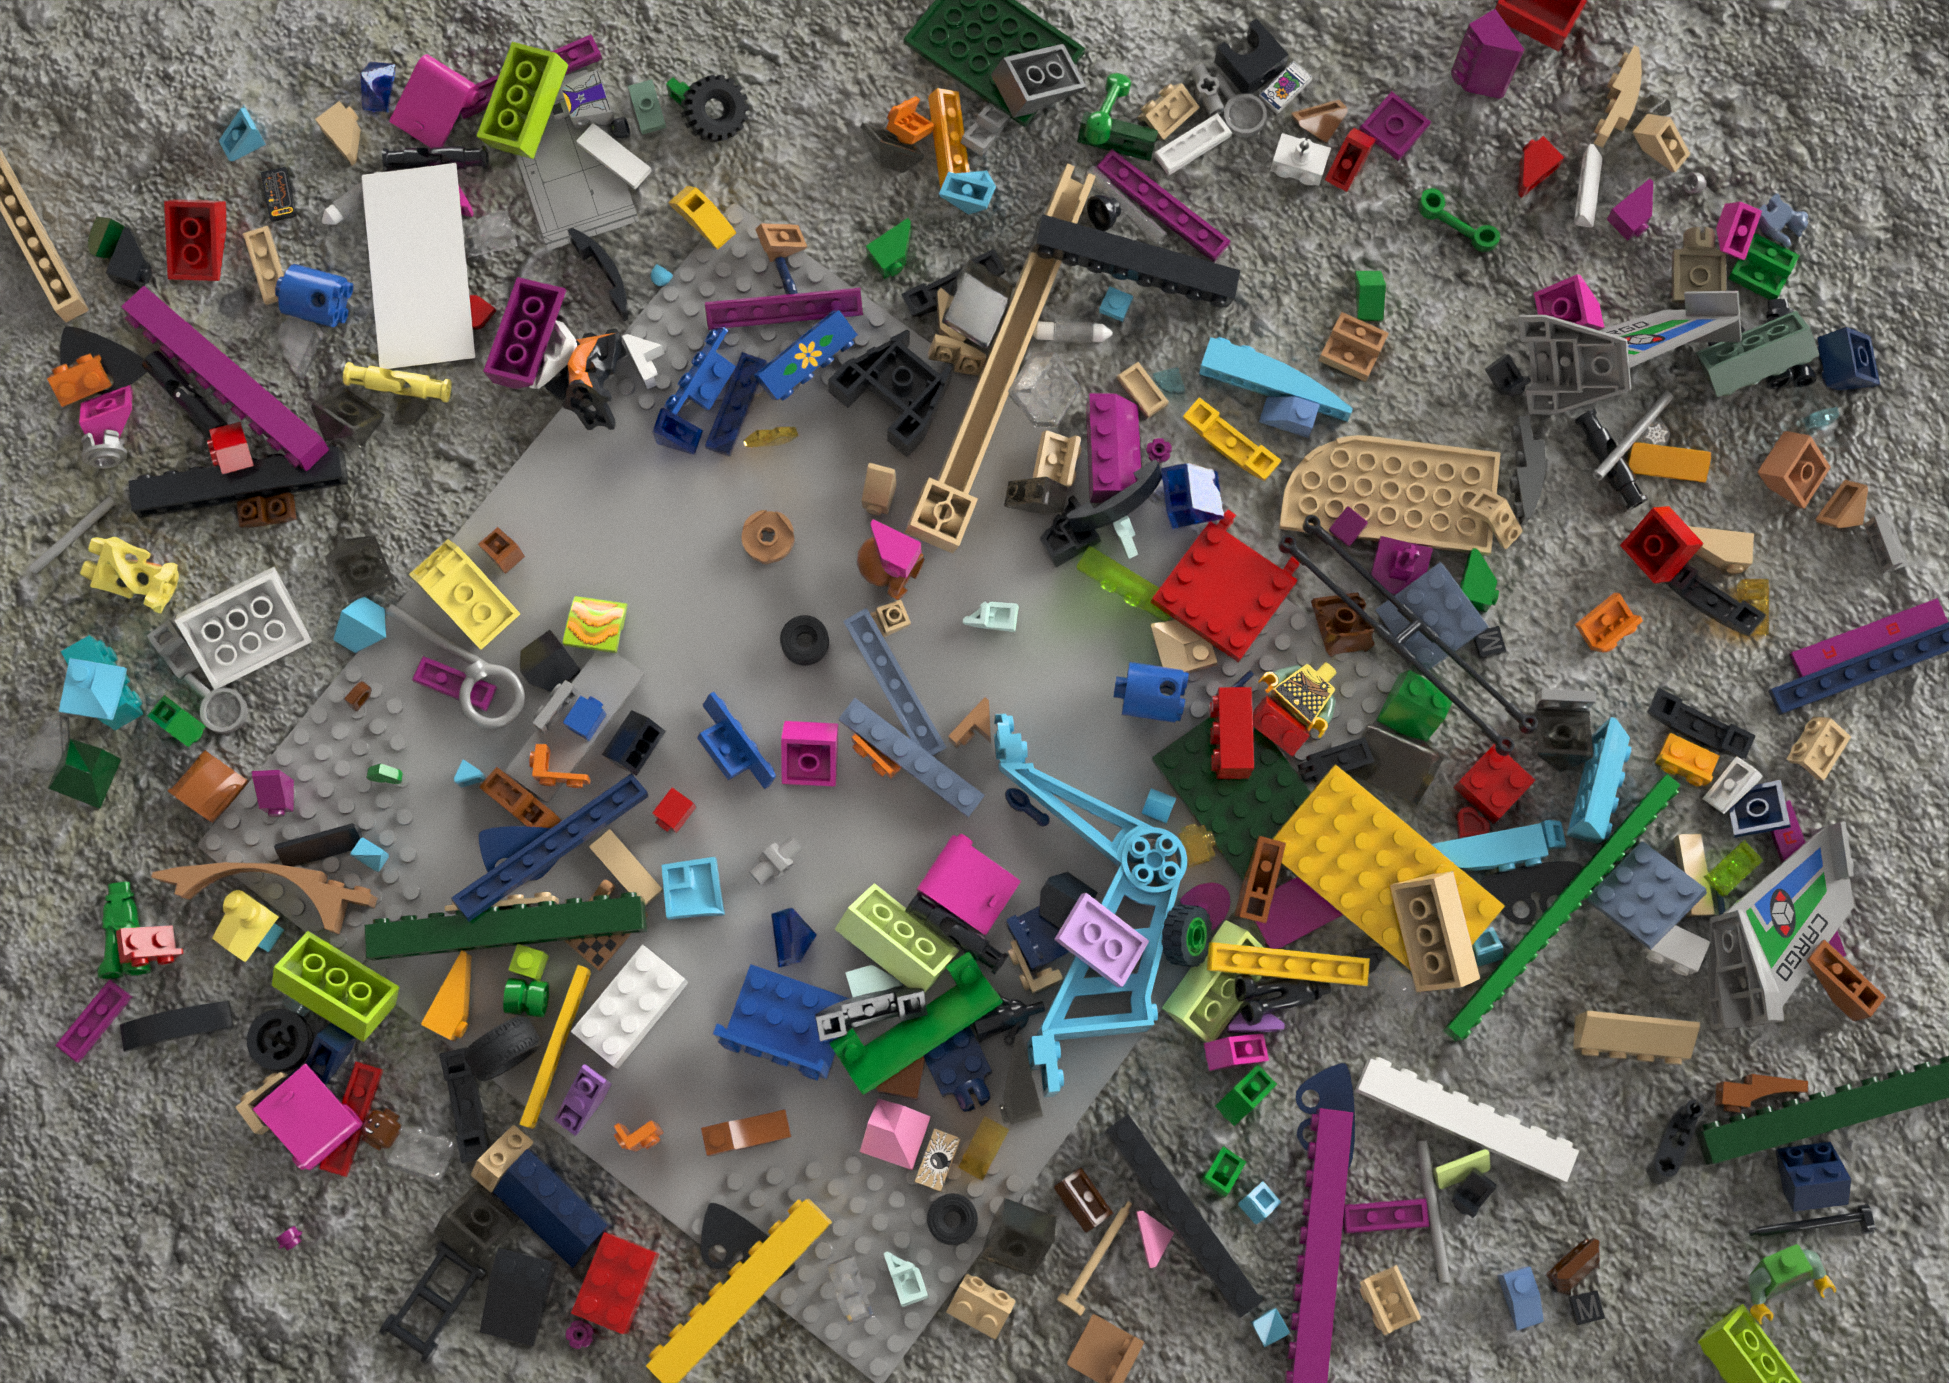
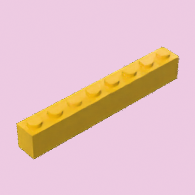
M809 1198L803 1202L798 1199L787 1211L790 1216L783 1223L778 1220L768 1230L771 1236L764 1243L759 1240L748 1251L751 1257L744 1264L739 1261L728 1272L731 1276L724 1285L719 1282L708 1293L711 1298L703 1306L701 1303H698L688 1314L691 1319L684 1326L679 1323L669 1333L668 1336L671 1340L664 1347L659 1344L648 1355L651 1361L646 1367L662 1383H679L831 1225L832 1221Z

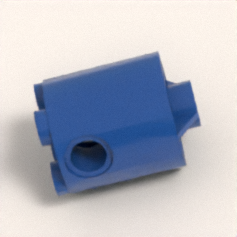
M293 264L287 269L284 277L281 276L278 279L275 295L279 297V310L282 314L332 328L337 326L339 322L345 323L347 320L348 309L346 305L348 298L353 293V283L348 282L345 277Z
M1129 662L1127 678L1116 676L1113 698L1123 699L1121 715L1171 723L1181 722L1185 699L1180 698V695L1184 696L1189 673L1183 672L1181 669Z

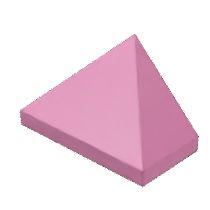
M1144 1211L1136 1212L1144 1252L1148 1268H1153L1158 1264L1174 1232Z

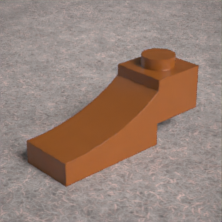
M498 767L479 786L481 790L525 826L553 828L561 821L553 811Z
M1758 1074L1744 1076V1084L1723 1081L1716 1083L1715 1106L1724 1107V1112L1741 1113V1109L1750 1108L1751 1101L1766 1095L1807 1093L1808 1081Z
M785 1109L701 1128L706 1154L709 1157L792 1137Z

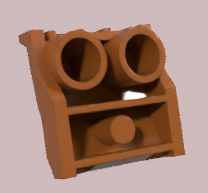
M205 750L181 779L167 791L213 823L229 807L249 781Z

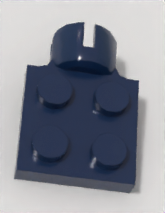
M970 1025L923 1056L942 1097L947 1095L955 1096L960 1108L964 1112L976 1109L970 1096L972 1094H975L980 1106H983L990 1100V1092L985 1084V1078L992 1074V1070Z

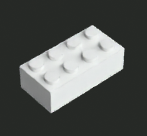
M642 944L571 1032L613 1067L618 1069L689 982Z

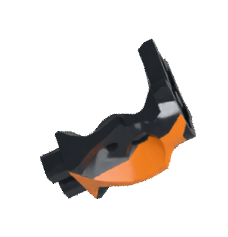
M609 329L605 335L599 336L592 332L585 333L582 339H576L577 347L567 364V380L569 385L566 390V399L562 405L564 409L573 411L587 430H593L597 426H604L609 430L615 429L616 420L607 403L611 401L612 397L609 390L604 389L603 384L609 375L615 374L617 361L627 355L617 329ZM593 405L596 410L592 411L588 407Z

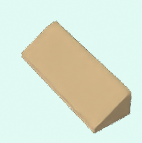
M1680 834L1673 837L1678 868L1705 887L1707 894L1686 914L1687 918L1715 915L1701 834Z

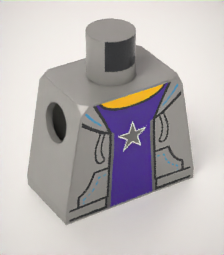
M598 69L562 86L561 90L565 101L554 104L552 108L555 120L570 116L575 129L588 128L592 123L596 126L607 125L615 120Z

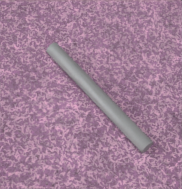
M110 496L107 497L29 566V569L34 574L40 572L114 507L116 502Z

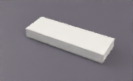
M594 123L576 141L578 146L633 189H636L652 172L647 164Z

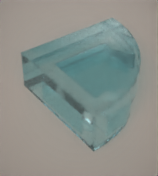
M1178 367L1153 373L1152 377L1155 383L1163 391L1176 395L1185 394V388Z
M1838 407L1821 410L1805 417V427L1813 428L1831 425L1840 416Z

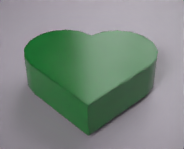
M380 763L368 768L366 778L379 783L400 784L402 783L403 772Z

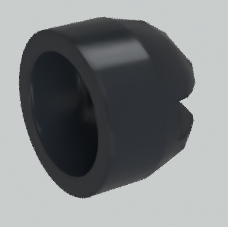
M625 116L612 121L610 132L614 137H630V128Z

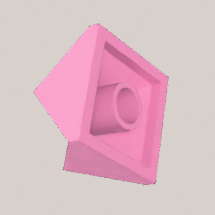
M878 1098L868 1121L860 1152L913 1170L931 1117L906 1106Z

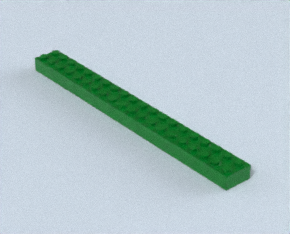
M1668 774L1658 780L1443 1029L1449 1037L1457 1042L1458 1040L1463 1041L1471 1034L1472 1031L1470 1029L1477 1026L1483 1020L1481 1016L1489 1013L1494 1007L1492 1003L1497 1000L1499 1001L1505 994L1503 990H1507L1515 983V976L1518 977L1527 969L1525 965L1532 962L1538 956L1537 951L1543 950L1549 943L1547 939L1554 937L1560 930L1558 927L1565 924L1571 918L1569 914H1572L1582 905L1580 901H1583L1585 898L1587 899L1593 892L1591 888L1594 889L1603 881L1604 878L1602 876L1608 874L1614 868L1613 863L1615 864L1625 855L1623 851H1626L1628 848L1630 849L1634 845L1635 839L1641 836L1646 831V827L1658 817L1656 814L1663 811L1668 805L1667 802L1678 794L1679 791L1677 789L1680 784Z

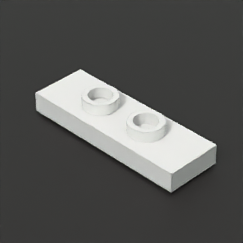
M1216 113L1156 151L1154 157L1169 176L1231 137L1232 132L1219 114Z

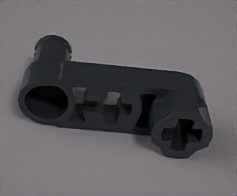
M1697 1100L1688 1101L1685 1106L1679 1107L1668 1120L1654 1157L1646 1169L1650 1181L1659 1185L1668 1182L1679 1171L1696 1129L1695 1125L1698 1117L1704 1113V1106L1700 1101L1697 1105H1694ZM1677 1132L1682 1133L1677 1140L1679 1146L1673 1148L1671 1139Z

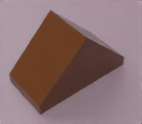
M923 1057L917 1059L899 1073L878 1085L876 1089L879 1093L918 1100L925 1059Z

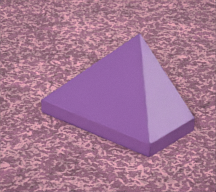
M1239 1013L1226 1027L1227 1033L1282 1032L1285 1029L1284 1023L1271 1013L1263 1015L1261 1022L1249 1026L1241 1013Z

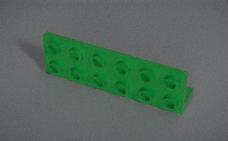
M969 952L946 966L956 986L926 1005L928 1015L901 1021L865 1046L853 1028L847 1031V1035L840 1036L829 1043L862 1095L875 1089L878 1085L1002 1004V999L984 977Z

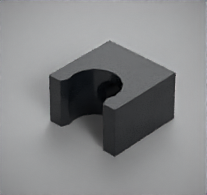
M1257 18L1249 23L1247 41L1254 47V52L1241 55L1235 53L1229 44L1223 42L1217 47L1214 60L1242 94H1253L1284 71L1289 56Z

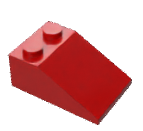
M180 199L164 201L168 279L220 281L227 229L226 201Z

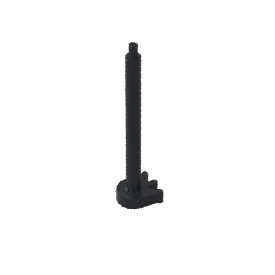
M1864 1204L1858 1205V1212L1761 1226L1755 1230H1749V1235L1762 1237L1860 1222L1862 1234L1874 1233V1230H1877L1870 1206Z

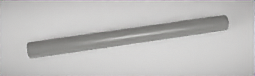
M1665 391L1595 470L1593 477L1596 480L1600 481L1673 399V395L1670 392Z
M390 605L386 613L466 663L472 665L480 660L479 657L396 606ZM488 675L496 681L501 679L499 676Z
M1428 1141L1416 1142L1427 1202L1439 1283L1450 1282Z

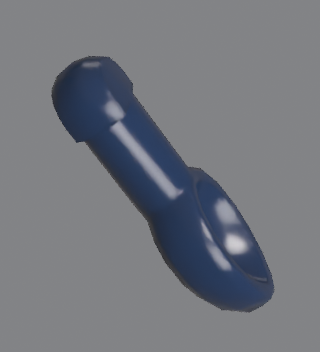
M783 257L776 258L775 265L782 279L786 295L798 294L785 259Z
M1016 788L1006 790L1005 798L1011 808L1015 811L1025 812L1039 826L1044 827L1049 824V816L1033 806L1024 791Z

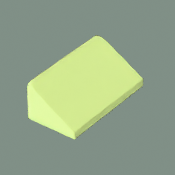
M1483 1149L1433 1168L1432 1172L1438 1188L1444 1189L1462 1182L1474 1167L1481 1173L1488 1172L1490 1170L1489 1151Z

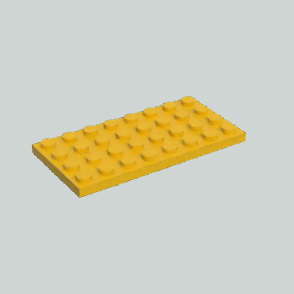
M1337 765L1330 769L1273 837V840L1286 843L1282 864L1410 971L1411 968L1390 888L1391 884L1431 874L1453 871L1471 945L1475 943L1505 907V905Z

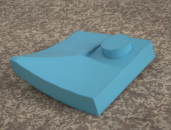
M69 658L59 712L113 720L120 700L127 668Z
M716 857L661 865L666 918L668 920L725 915Z

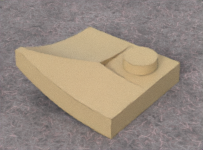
M1177 620L1150 624L1162 667L1181 669L1183 672L1192 673L1217 666L1218 662L1212 644Z

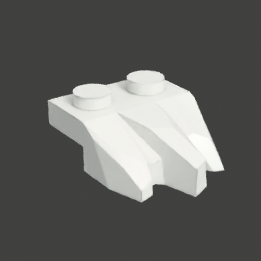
M555 321L535 381L529 388L540 389L568 364L573 351L577 347L576 339L563 322Z

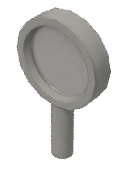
M1217 74L1215 77H1217L1220 84L1219 90L1228 100L1223 113L1225 124L1233 135L1239 137H1251L1258 134L1263 129L1267 118V109L1264 103L1257 96L1251 94L1236 95L1223 76Z
M191 672L185 675L183 680L203 698L200 716L206 727L219 734L233 733L242 727L247 718L248 708L246 701L239 693L228 688H219L211 692Z

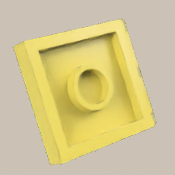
M449 539L408 574L480 650L520 615L519 611L475 563Z

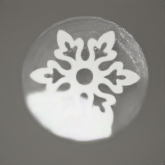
M1652 422L1642 433V442L1665 446L1670 438L1669 429L1660 422Z

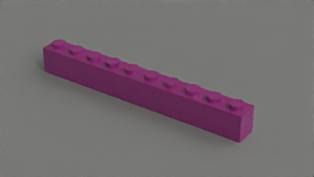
M143 286L121 306L127 315L124 319L135 330L138 327L143 330L142 335L151 344L157 342L161 346L159 349L170 360L173 357L179 361L177 365L187 375L192 372L196 376L194 379L203 389L207 390L210 388L213 390L214 393L212 395L222 405L228 403L232 407L230 409L231 412L239 420L242 421L245 418L250 422L248 426L258 436L264 434L268 438L266 440L267 443L275 451L278 452L281 449L286 453L284 457L294 467L300 465L305 471H308L329 451L321 436L148 288Z
M1319 1108L1316 1110V1114L1311 1115L1310 1131H1314V1140L1309 1142L1307 1159H1312L1311 1170H1306L1304 1186L1309 1187L1308 1199L1303 1198L1302 1215L1306 1216L1305 1227H1300L1299 1244H1303L1302 1256L1298 1255L1296 1261V1272L1300 1273L1299 1284L1294 1285L1293 1301H1297V1311L1291 1314L1290 1330H1295L1294 1342L1289 1341L1287 1358L1292 1359L1291 1371L1286 1370L1284 1383L1328 1382L1353 1112Z

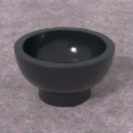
M1104 195L1091 196L1087 201V213L1094 227L1104 232L1112 228L1117 217L1121 214L1118 201L1113 197L1108 198Z

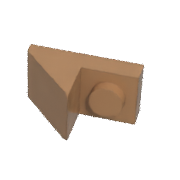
M761 223L755 229L770 262H774L778 257L785 258L807 248L798 225Z
M986 697L948 736L949 742L955 748H958L961 743L965 746L974 737V729L991 743L989 700Z

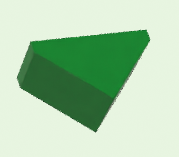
M1355 271L1357 319L1361 321H1383L1386 283L1382 272Z
M1223 1146L1199 1183L1221 1198H1225L1232 1189L1246 1161Z

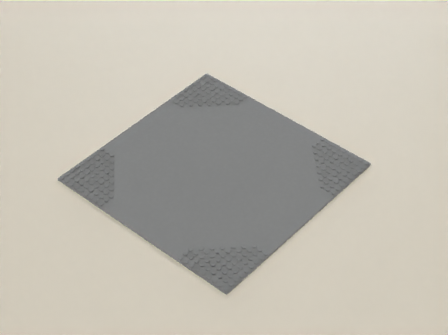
M732 204L723 216L734 228L736 234L718 250L703 238L674 272L670 282L659 290L622 335L629 334L662 345L665 354L651 360L658 375L654 376L657 385L647 389L621 336V342L627 355L617 361L615 374L609 375L603 384L604 389L609 390L612 397L611 401L607 403L616 420L615 429L609 430L604 426H597L593 430H587L573 411L562 407L452 538L451 541L475 563L519 611L520 615L480 650L417 583L411 587L396 605L400 610L488 664L500 665L514 672L520 679L525 692L524 706L519 716L512 723L502 728H482L472 723L465 716L459 700L413 682L412 678L423 656L461 672L470 664L388 615L385 619L386 638L356 653L259 770H281L294 780L293 812H285L283 817H270L268 813L259 809L253 779H251L199 841L198 846L217 863L283 865L275 851V844L351 823L361 828L363 838L389 854V858L379 872L351 856L350 853L352 851L295 866L297 868L322 871L328 875L326 884L328 880H334L344 883V888L354 890L355 886L368 888L371 890L370 894L378 898L375 909L348 903L340 934L331 933L324 928L321 916L310 897L291 880L263 872L239 873L234 876L303 931L311 932L398 985L399 992L396 1004L418 1022L422 1023L460 952L372 961L366 958L364 925L373 924V920L379 918H389L390 922L400 921L401 916L416 915L417 919L428 918L429 913L443 912L445 916L456 915L445 912V906L452 905L451 897L488 873L480 852L479 832L495 827L525 826L479 788L483 782L461 788L454 781V777L463 759L479 769L486 778L496 767L506 774L505 770L537 728L533 724L535 720L534 715L542 705L546 706L550 701L551 692L529 684L520 672L521 650L548 630H551L563 645L565 628L575 596L627 603L624 628L620 633L617 654L643 671L644 677L572 771L573 774L588 775L590 785L583 784V788H570L566 786V783H563L548 803L523 785L521 786L553 811L561 821L572 815L631 774L605 758L602 753L630 711L633 710L649 717L666 731L638 775L635 776L648 792V798L561 857L542 878L534 881L528 880L507 896L524 895V898H534L535 893L551 892V896L559 899V904H565V900L570 898H582V902H586L595 893L602 881L608 880L615 885L614 891L609 895L610 899L620 898L621 893H627L628 891L589 847L610 829L663 890L661 865L716 857L725 915L668 920L666 918L664 891H662L645 906V911L648 914L646 918L647 932L631 934L601 971L597 970L565 941L523 945L542 951L549 956L541 981L549 982V1001L544 1018L528 1016L525 1011L521 1015L505 1014L503 1011L504 990L507 980L509 978L524 979L527 984H530L532 981L531 979L513 974L508 970L517 946L464 951L472 956L469 1018L466 1021L468 1028L463 1037L457 1038L455 1042L432 1030L430 1031L452 1049L457 1050L470 1046L478 1038L508 1020L518 1016L527 1017L541 1039L540 1048L520 1064L492 1079L526 1106L577 965L588 968L591 971V975L571 1030L642 944L689 983L618 1069L613 1067L570 1030L539 1117L699 1244H701L705 1213L710 1203L723 1205L736 1212L770 1237L771 1235L768 1233V1230L778 1220L783 1223L790 1216L787 1212L788 1209L798 1199L803 1202L809 1198L832 1223L794 1262L795 1269L776 1281L763 1295L873 1382L884 1383L1144 1032L1055 1040L1060 1042L1061 1058H1058L1057 1066L1058 1069L1063 1070L1064 1086H1061L1060 1092L1055 1097L1044 1098L1041 1070H1029L1027 1042L1032 1036H1037V1032L1062 982L1032 995L1030 989L1025 991L1021 984L1019 975L1023 973L1019 964L1014 966L1009 956L995 975L991 973L992 969L978 960L976 963L982 974L997 993L1010 1000L1018 999L1025 1005L1043 1001L1045 1006V1012L1029 1017L1027 1025L1019 1031L1011 1046H1007L1004 1043V1037L1010 1033L1011 1029L980 1043L974 1025L971 1023L970 1027L992 1070V1074L985 1078V1084L990 1092V1100L983 1106H980L975 1094H972L970 1096L976 1109L964 1112L960 1108L955 1096L947 1095L942 1097L926 1062L918 1100L879 1093L876 1088L862 1095L837 1055H835L827 1080L819 1077L818 1081L802 1076L798 1069L781 1066L771 1062L769 1059L747 1054L743 1050L735 1053L724 1049L718 1043L719 1039L713 1035L715 1026L720 1024L727 1029L750 964L847 998H853L845 972L873 965L886 973L888 972L835 930L844 913L874 883L907 908L911 900L918 893L916 889L951 836L955 835L958 837L960 833L973 841L972 847L1021 880L986 936L943 906H939L964 923L968 931L978 933L990 941L989 945L1002 954L1005 952L1008 954V950L1012 949L1010 942L1014 941L1006 926V919L1015 914L1019 917L1040 906V891L1049 877L1069 872L1097 891L1098 894L1095 900L1101 904L1118 870V866L1028 793L1026 794L1031 804L1049 816L1050 822L1047 826L1037 825V822L1025 812L1015 811L1008 804L1005 798L1007 789L1016 788L1024 790L1000 772L998 768L1000 760L996 759L994 734L998 730V724H994V714L1005 713L1007 716H1013L1014 732L1012 734L1021 733L1022 741L1027 742L1028 757L1025 758V763H1033L1035 769L1152 827L1168 830L1178 837L1186 850L1187 868L1180 881L1174 906L1181 904L1180 899L1182 896L1199 884L1214 882L1221 884L1228 890L1231 900L1230 908L1222 923L1212 931L1213 938L1225 920H1228L1235 911L1243 883L1153 763L1152 757L1210 717L1209 703L1212 702V696L1216 695L1218 688L1232 687L1249 670L1254 673V676L1242 687H1252L1253 712L1265 696L1271 695L1273 691L1272 689L1269 693H1266L1265 690L1268 688V684L1263 681L1258 683V680L1266 672L1273 673L1281 668L1294 665L1303 667L1306 664L1317 671L1327 662L1336 670L1337 674L1329 681L1335 689L1332 695L1336 703L1333 718L1328 724L1326 731L1321 738H1318L1319 731L1312 728L1309 731L1310 737L1293 757L1275 744L1302 779L1301 775L1311 772L1310 768L1299 771L1297 766L1307 762L1306 756L1365 736L1378 718L1397 678L1360 651L1335 654L1330 657L1326 652L1317 621L1285 598L1239 663L1212 645L1218 662L1217 666L1189 673L1184 696L1180 695V698L1185 699L1181 722L1171 723L1121 715L1123 699L1113 698L1116 676L1127 678L1129 662L1161 666L1150 624L1175 619L1150 602L1197 539L1198 535L1147 499L1127 515L1136 534L1132 539L1138 555L1128 559L1122 549L1114 525L1111 523L1095 529L1101 538L1100 543L1056 568L1045 551L1040 537L1046 529L1052 526L1056 515H1061L1067 507L1069 497L1074 495L1080 505L1088 501L1090 503L1088 456L1083 452L1080 453L1075 466L1076 479L1071 487L1058 491L1032 482L1041 433L1046 430L1053 431L1009 399H1006L970 489L969 495L978 498L956 551L952 554L904 533L923 485L929 477L934 480L938 479L978 377L971 374L954 372L952 363L928 359L931 343L863 294H861L863 315L845 317L858 334L852 339L854 344L844 352H841V350L833 355L834 360L826 367L821 368L819 366L813 371L814 376L803 385L799 382L792 388L794 393L783 401L781 399L772 400L759 382L730 395L729 392L733 383L755 374L822 319L726 328L728 332L716 352L735 365L736 368L710 410L703 409L687 397L675 417L667 418L664 416L663 413L666 410L664 405L667 399L672 394L675 395L680 387L678 385L680 378L686 372L688 373L693 366L691 364L693 357L698 351H702L706 345L705 338L711 330H708L705 302L786 295L775 261L770 262L755 230L762 222L739 205ZM803 251L784 258L798 293L853 288ZM905 330L910 331V344L907 348L935 371L941 374L949 364L952 366V379L926 437L908 457L887 441V429L901 415L867 388L849 408L828 391V379L846 361L858 358L872 347H878L890 341L891 337ZM749 358L758 361V363L738 371L742 360ZM754 393L750 405L719 418L724 406ZM593 405L588 407L592 411L596 410ZM744 417L740 429L710 442L714 430ZM735 440L731 452L727 454L714 450ZM869 463L895 469L897 486L888 515L884 513L873 515L862 507V495ZM1090 503V504L1092 505L1093 508H1095V507H1097L1098 505H1100V504H1102V503ZM760 510L777 511L784 514L790 520L794 529L795 544L790 553L782 560L767 565L752 559L746 553L741 538L745 521L752 514ZM873 519L921 542V553L924 554L923 558L925 559L917 578L911 577L905 585L908 591L900 599L911 625L884 637L947 747V749L933 757L985 795L969 818L904 769H901L892 779L886 774L881 777L871 767L873 762L867 756L864 758L860 757L852 748L854 743L851 737L856 733L838 721L852 700L856 698L910 739L843 622L865 608L868 609L869 613H872L878 607L898 601L887 594L888 586L878 587L867 582L861 576L856 564L858 550L865 540L872 537L870 523ZM497 527L509 536L525 555L506 574L478 545ZM764 531L762 533L764 537L762 539L763 542L773 541L774 532L768 533ZM985 601L987 604L990 602L1016 603L1019 606L1015 632L964 625L963 618L972 615ZM796 616H813L820 620L827 629L829 636L828 651L819 662L813 665H797L791 662L783 653L780 643L781 631L784 625ZM802 634L797 639V644L801 647H808L812 643V637L809 634ZM563 645L580 670L584 668L596 652V650ZM577 675L568 682L572 683ZM485 676L481 680L496 685L497 690L487 712L476 707L473 708L478 714L487 718L501 717L512 707L514 701L513 689L502 677L499 681H496L489 676ZM363 681L372 688V692L364 705L358 711H354L348 706L344 698L358 683ZM715 692L725 702L728 711L734 719L740 722L745 734L750 740L755 742L760 754L772 765L776 778L768 788L764 789L750 769L727 780L697 739L699 733L715 725V722L703 707V703L710 693ZM986 697L989 700L991 743L974 729V737L965 746L961 743L958 748H955L949 742L948 736ZM784 721L838 723L836 786L782 784L781 737ZM381 763L399 769L403 772L402 783L391 784L370 781L366 778L368 768ZM1313 778L1303 781L1311 792L1320 783H1315ZM672 787L691 800L696 806L694 812L677 833L671 829L668 833L655 824L657 819L652 814ZM1151 788L1176 798L1167 823L1141 814ZM1057 797L1111 842L1122 830V828ZM790 836L793 837L802 848L791 859L794 864L784 875L777 879L772 875L760 885L749 873L760 863L758 857L767 847L775 842L780 846ZM1147 838L1146 840L1149 842L1151 850L1157 839ZM1174 853V854L1172 855V857H1171L1169 860H1167V861H1172V862H1174V863H1176V864L1178 865V862H1177V859H1176V856H1175V853ZM502 858V859H500V860L496 863L495 867L498 866L499 864H501V863H502L503 861H505L507 858ZM1127 860L1130 872L1136 865L1140 864L1131 863ZM1153 875V879L1148 886L1159 887L1155 880V875ZM922 895V898H924L925 900H927V901H928L929 903H931L932 905H934V906H937V905H938V904H936V903L930 901L929 899H927L926 897H924V896ZM1124 895L1115 915L1133 929L1149 928L1155 906L1138 904ZM507 896L502 898L500 901L507 900ZM945 921L941 924L940 928L948 936L951 927L956 925V923ZM958 944L953 945L960 951L952 962L965 954ZM1163 950L1151 994V1004H1156L1158 1013L1191 968L1172 965L1170 961H1167ZM1069 952L1033 972L1030 971L1033 980L1037 979L1036 974L1050 967L1052 971L1059 969L1064 980L1075 955ZM1141 957L1136 963L1131 974H1135L1138 972ZM1090 966L1084 978L1103 977ZM947 968L924 994L926 1005L956 986ZM903 984L902 987H899V988H896V989L908 988V987H906V986ZM1132 991L1076 996L1064 1019L1132 1013L1130 1003ZM899 1017L854 1027L853 1029L865 1046L901 1021ZM1008 1037L1007 1041L1011 1042L1012 1039ZM585 1064L612 1083L603 1102L581 1131L574 1136L557 1123L554 1118L580 1068ZM878 1098L906 1106L931 1117L913 1170L860 1152L867 1124ZM786 1110L791 1138L738 1151L734 1150L710 1157L707 1156L701 1131L702 1127ZM652 1120L658 1123L664 1132L659 1136L661 1141L648 1150L642 1148L634 1152L629 1149L626 1150L619 1145L614 1137V1134L617 1133L614 1125L617 1123L625 1125L632 1134ZM934 1128L961 1138L941 1192L915 1182ZM949 1193L960 1194L968 1198L973 1203L978 1216V1223L974 1234L966 1242L959 1245H946L939 1242L933 1237L927 1225V1214L931 1204L938 1197ZM956 1211L946 1213L944 1222L948 1227L955 1228L960 1224L961 1217ZM716 1244L709 1249V1252L720 1261L725 1259L726 1250L722 1245ZM737 1250L734 1252L733 1260L728 1265L730 1269H732L736 1261L743 1258L741 1251ZM885 1252H889L906 1262L913 1263L915 1267L919 1268L929 1298L905 1307L901 1306L884 1256Z

